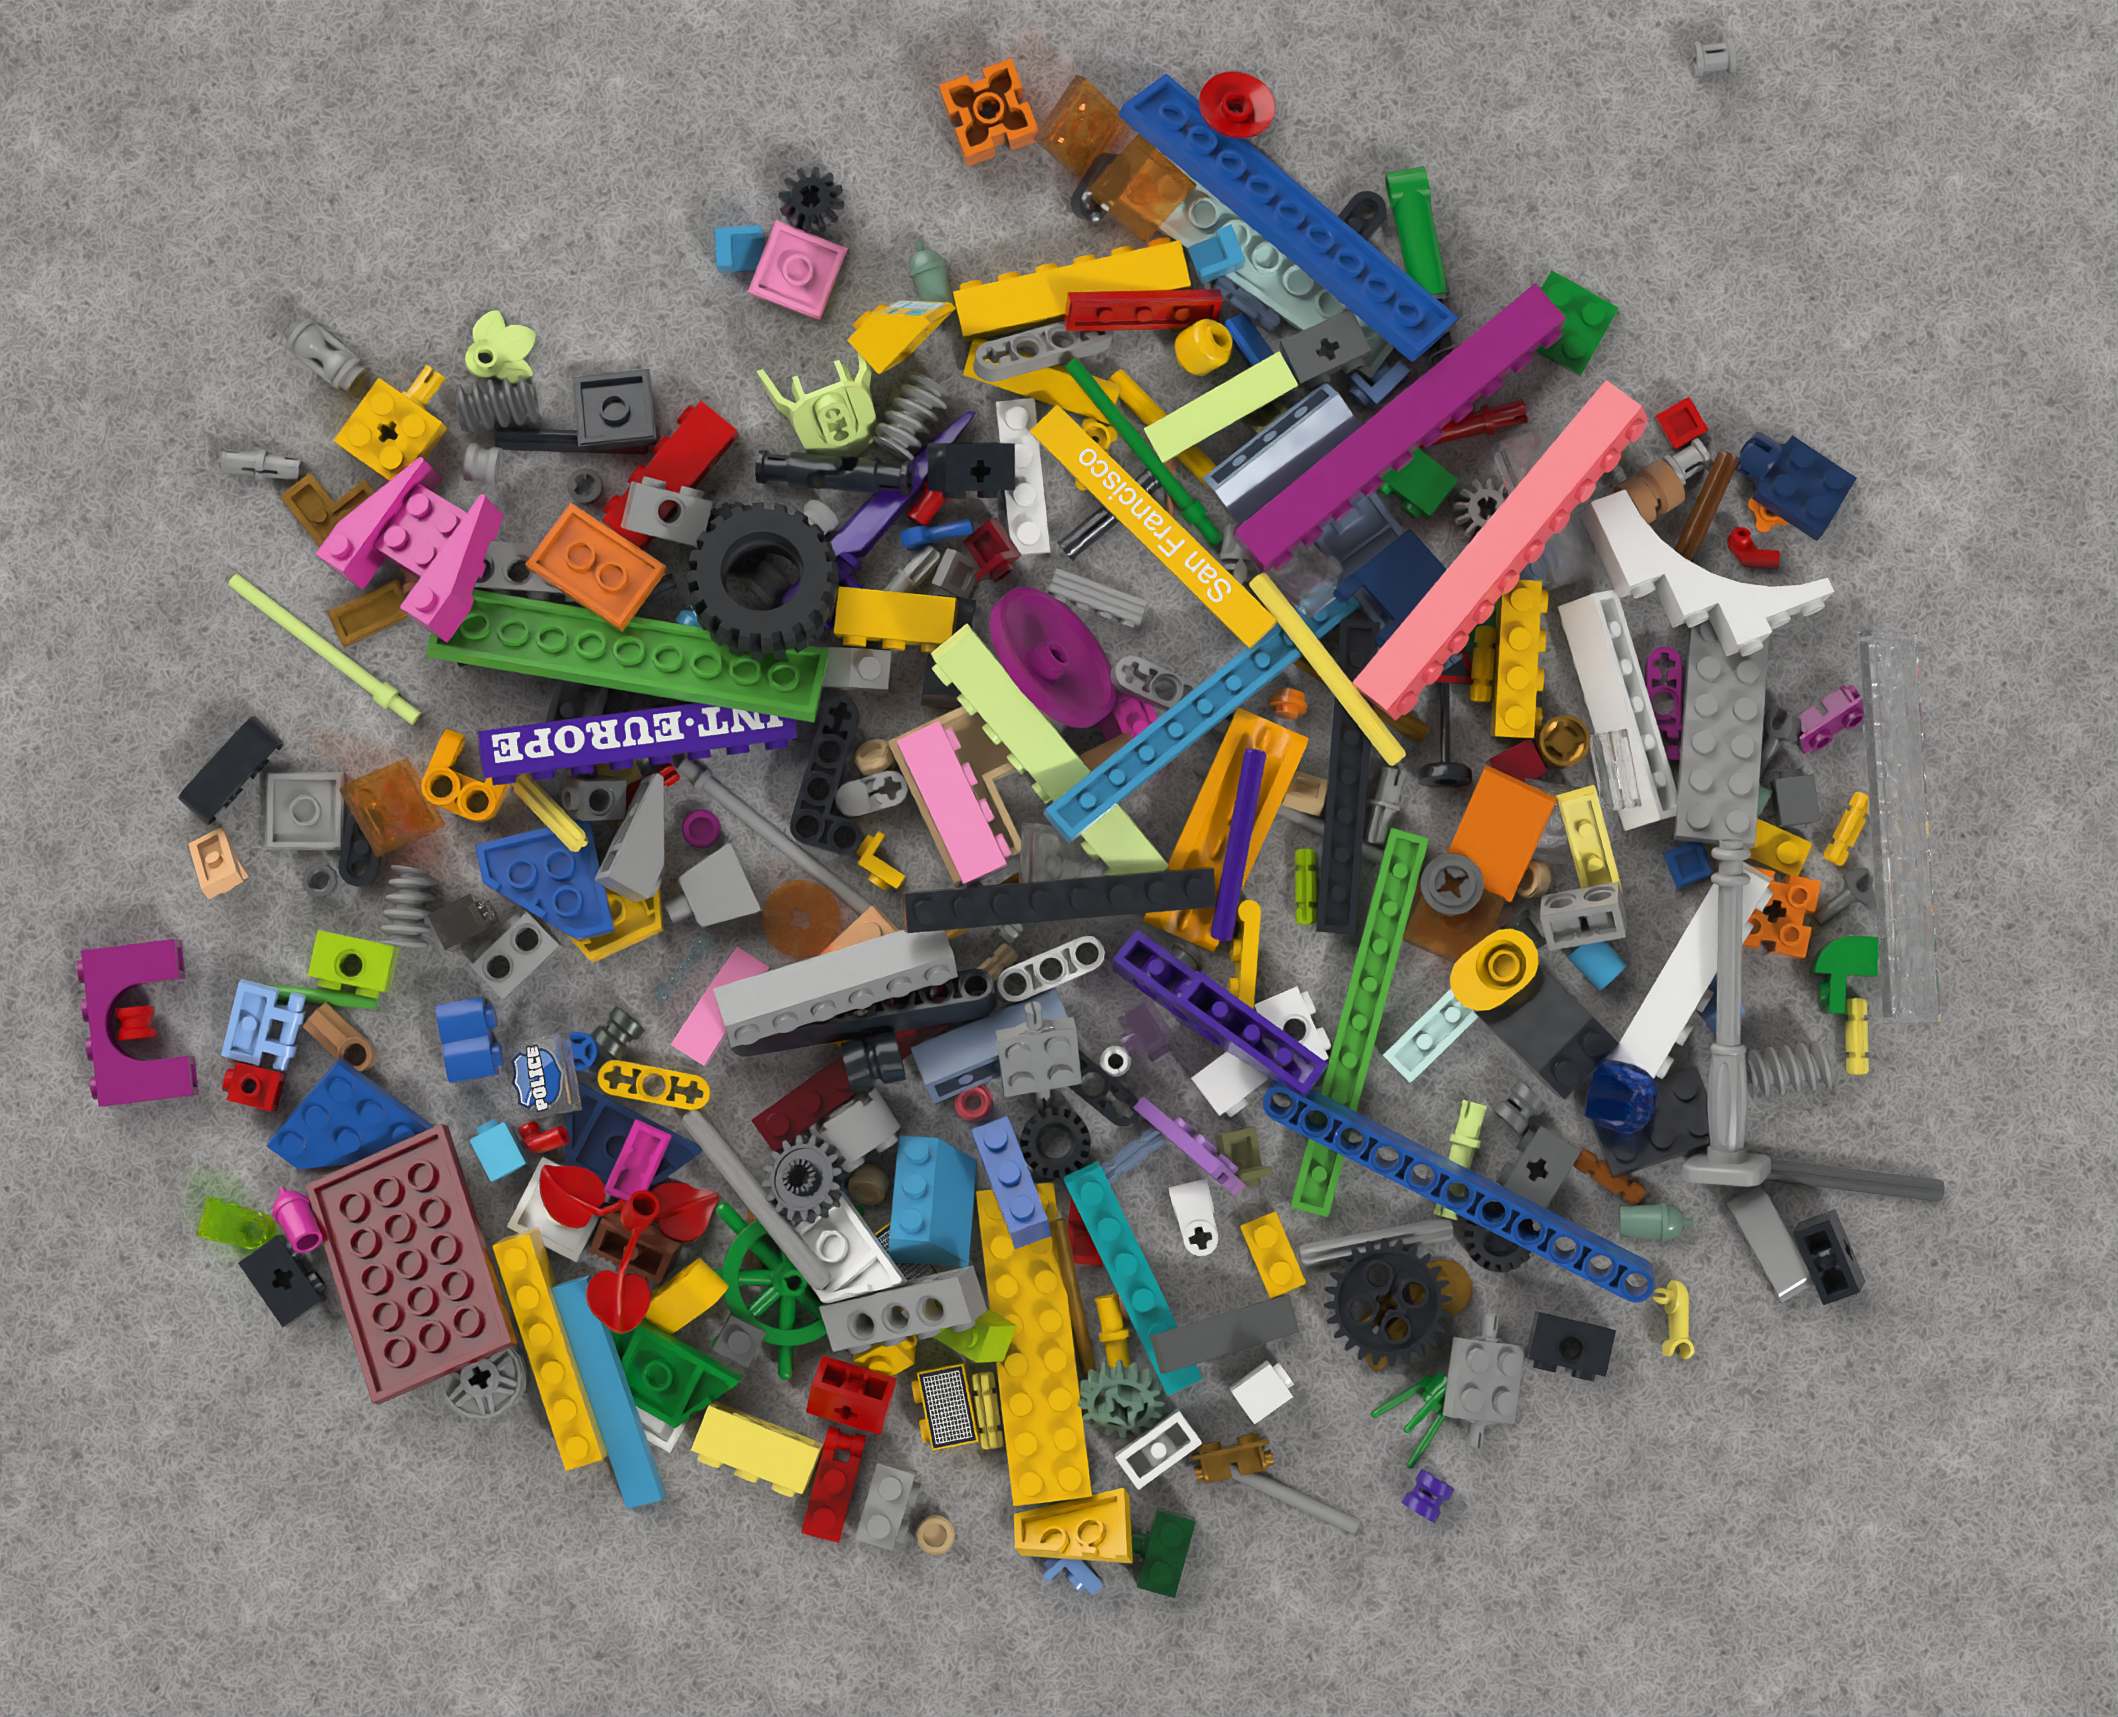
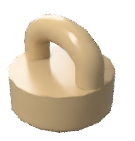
M874 739L862 744L855 752L853 758L864 777L885 771H894L897 766L894 754L888 742L884 739Z
M1531 859L1517 890L1520 896L1524 898H1540L1547 893L1552 878L1549 863L1545 860Z
M862 1164L852 1173L847 1188L851 1196L858 1202L866 1205H876L884 1200L890 1181L886 1173L879 1167L871 1164Z

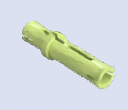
M1463 1100L1455 1134L1451 1133L1449 1139L1452 1142L1449 1159L1470 1170L1475 1149H1479L1481 1141L1478 1138L1487 1106ZM1456 1182L1449 1186V1190L1455 1196L1461 1197L1464 1195L1465 1184ZM1436 1204L1433 1212L1435 1215H1441L1442 1217L1458 1220L1459 1217L1457 1213L1439 1204Z

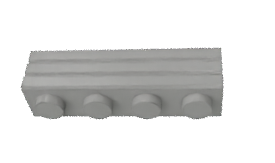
M1056 568L1048 593L1052 594L1054 598L1062 603L1069 600L1074 602V607L1085 612H1088L1089 608L1098 611L1097 616L1107 620L1115 617L1121 620L1119 624L1132 629L1134 625L1140 626L1148 601Z

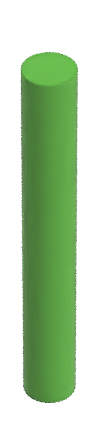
M267 985L280 989L277 1001L289 1002L290 994L296 992L306 996V1004L323 1005L325 1002H328L331 1006L378 1009L379 997L376 999L357 995L355 992Z

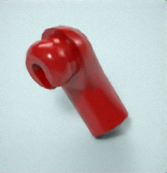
M1737 527L1731 531L1727 539L1728 549L1740 565L1746 568L1778 569L1780 561L1779 550L1758 549L1750 537L1751 532L1745 527Z
M531 1121L518 1128V1133L522 1138L520 1141L521 1145L534 1154L546 1153L569 1143L568 1133L563 1126L540 1132L538 1123Z

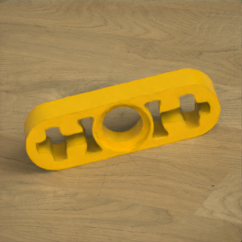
M621 1060L606 1062L598 1072L599 1086L610 1095L687 1110L701 1109L708 1103L711 1096L708 1082L698 1075ZM615 1066L621 1067L622 1075L634 1077L633 1069L641 1070L636 1081L637 1094L629 1092L632 1084L619 1083L617 1089L611 1088V1081L605 1079L606 1073L613 1072ZM653 1073L661 1075L666 1083L664 1092L656 1097L648 1095L643 1087L645 1078ZM672 1076L680 1078L677 1086L690 1087L692 1081L698 1082L697 1087L699 1090H703V1097L696 1098L694 1104L687 1103L688 1096L675 1093V1101H669L667 1098L673 1087Z

